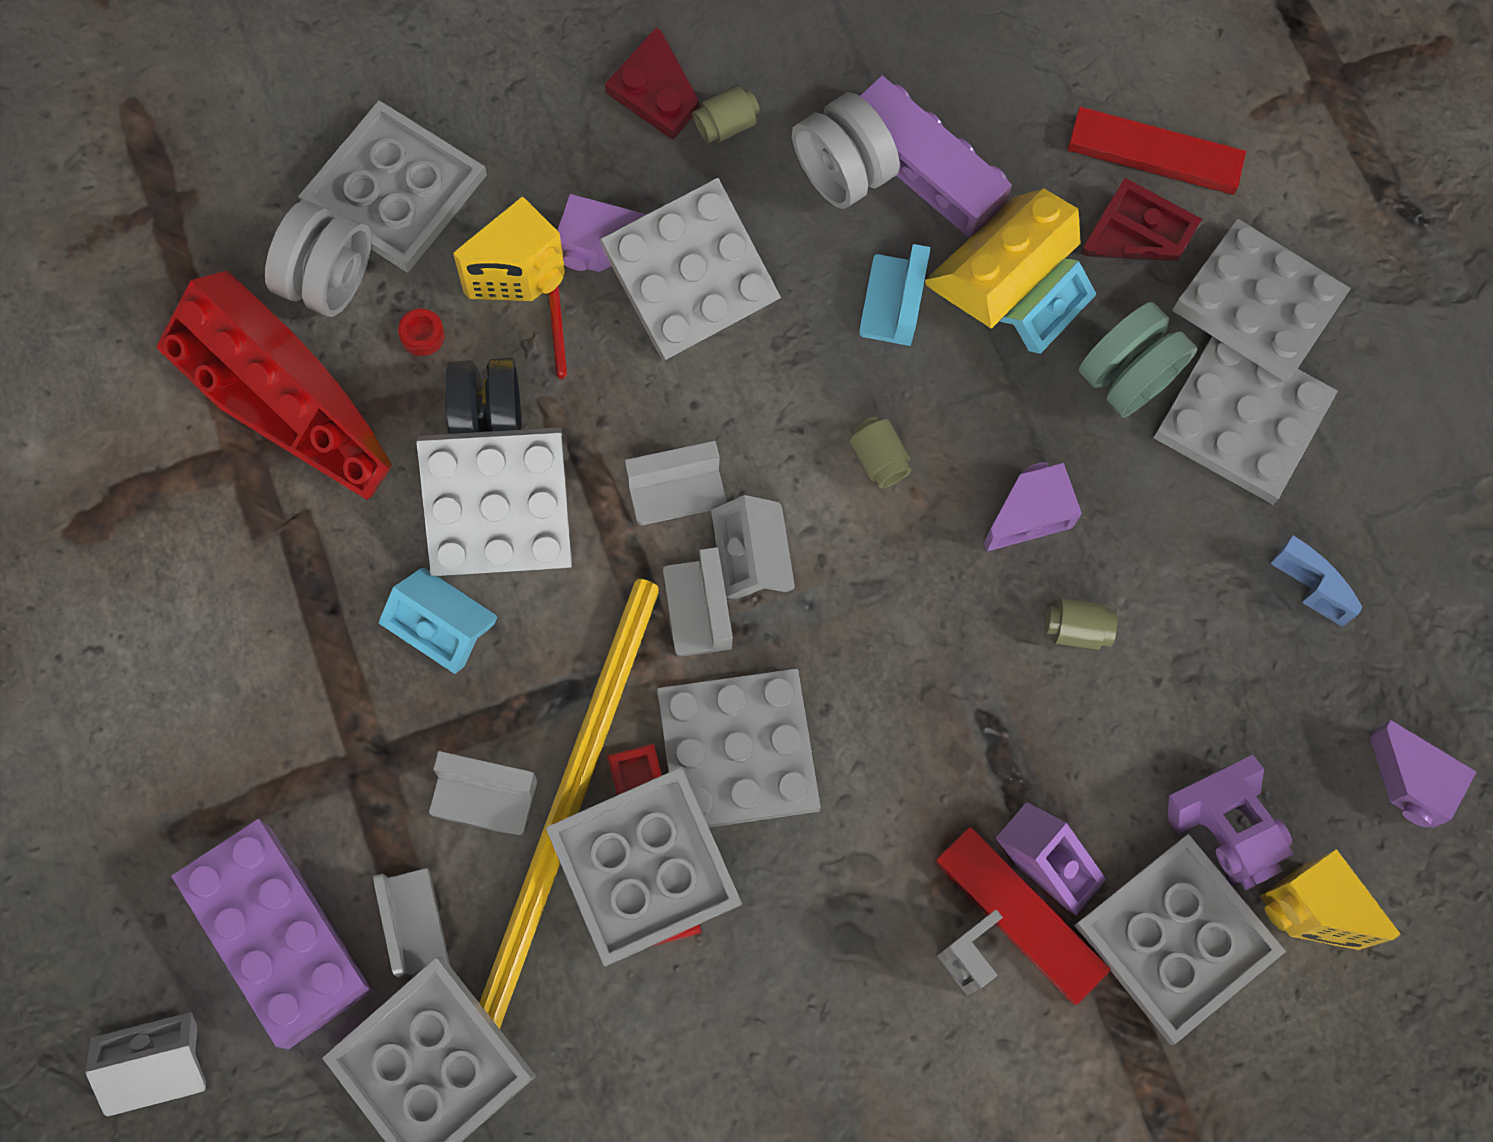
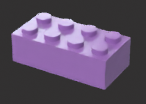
M257 819L171 876L276 1047L289 1050L374 991L272 828L260 819Z

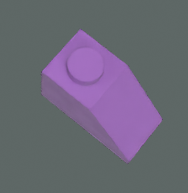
M570 194L557 230L560 233L564 265L577 271L590 269L597 272L610 267L611 264L598 241L647 214Z
M1046 462L1037 463L1022 471L984 541L986 552L1074 527L1082 512L1064 463L1050 467Z
M1392 720L1375 729L1370 736V741L1390 803L1402 809V815L1407 820L1421 827L1434 828L1451 821L1476 771Z
M1028 802L1024 804L996 837L1015 865L1075 916L1106 881V878L1069 825Z

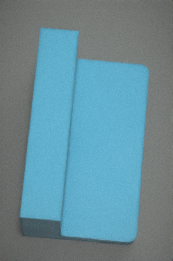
M913 244L909 260L880 254L874 256L859 329L861 337L911 346L918 318L930 247Z
M1064 258L999 322L1014 325L1028 351L1041 354L1095 297L1096 292L1080 262Z
M420 568L393 587L378 623L456 674L465 667L477 638L494 626L497 616L438 576H431L429 570Z

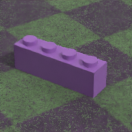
M882 75L860 95L878 113L893 138L900 162L899 172L896 176L968 238L973 236L1006 205L1012 184L1008 182L1005 174L999 168L989 166L976 155L974 149L967 141L961 138L957 139L943 127L940 119L935 114L929 111L925 112L913 102L903 87L897 84L893 85Z

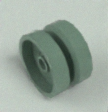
M1154 302L1146 303L1124 318L1090 351L1079 367V373L1093 388L1105 387L1112 383L1108 390L1106 402L1121 418L1134 413L1158 395L1184 369L1197 352V347L1182 331L1170 333L1162 338L1167 330L1169 318Z

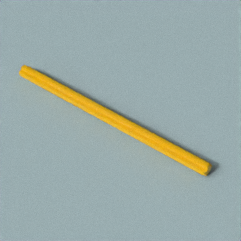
M637 579L634 582L479 1004L499 1029L560 865L546 827L579 813L659 594L658 585L651 581Z

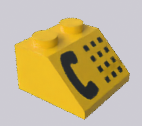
M523 196L453 252L463 293L469 299L533 301L542 293L552 292L561 283L565 274L560 233Z
M1337 849L1303 864L1260 895L1267 905L1265 906V912L1270 921L1279 930H1286L1291 937L1360 950L1394 940L1400 935V932Z

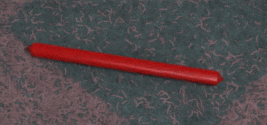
M558 285L548 294L556 376L563 380L567 376Z

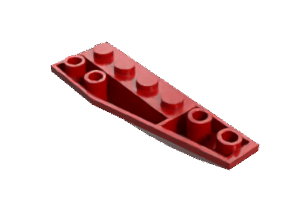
M228 270L193 279L189 282L156 348L219 409L364 499L372 498L393 465L366 421L321 362L281 320Z

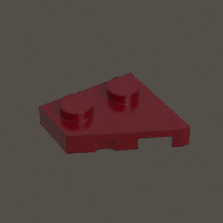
M657 27L605 83L606 94L672 140L693 118L692 112L699 109V100L662 31Z
M1124 178L1085 243L1081 253L1090 257L1178 261L1202 219L1135 182Z

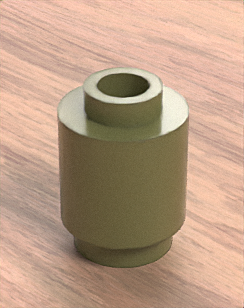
M735 85L701 102L700 108L693 111L692 116L700 136L707 144L714 140L720 143L756 125L755 115L760 113V109L751 90L747 89L744 91L739 85Z
M871 417L862 421L853 429L855 435L850 439L849 443L869 479L876 481L879 488L889 487L910 474L912 471L908 464L910 456L888 419L879 421L877 417Z
M1059 598L1056 606L1048 607L1045 619V633L1052 634L1053 644L1093 650H1100L1102 646L1112 647L1117 632V611L1107 609L1106 604Z

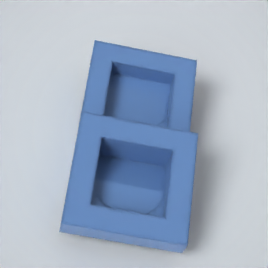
M1293 535L1278 550L1270 564L1310 587L1302 602L1303 604L1341 627L1345 626L1360 613L1362 605L1348 583L1326 559L1309 545Z

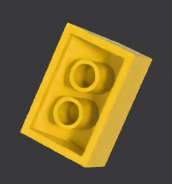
M1044 188L1013 197L925 279L926 286L992 329L1064 258L1081 244L1078 208Z

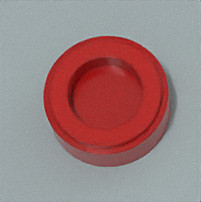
M424 308L411 310L401 318L398 324V335L402 346L413 355L427 356L433 354L444 342L445 331L442 321L431 310Z

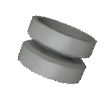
M846 92L826 105L823 114L815 112L792 129L794 149L803 170L820 194L835 207L845 209L867 195L868 187L875 189L896 176L899 172L898 151L889 130L872 106L858 94Z
M307 200L296 203L284 216L275 232L268 251L265 266V284L269 292L295 302L303 299L307 308L326 316H336L352 300L367 268L371 251V232L369 226L343 215L334 218L332 210Z

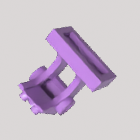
M1254 755L1169 795L1167 818L1177 834L1198 824L1209 828L1221 844V847L1216 849V855L1222 868L1229 874L1228 882L1231 886L1240 882L1244 890L1283 872L1279 862L1293 855L1289 848L1292 845V838L1287 827L1281 820H1274L1256 797L1261 793L1264 768ZM1233 809H1238L1243 812L1253 826L1237 834L1223 814Z

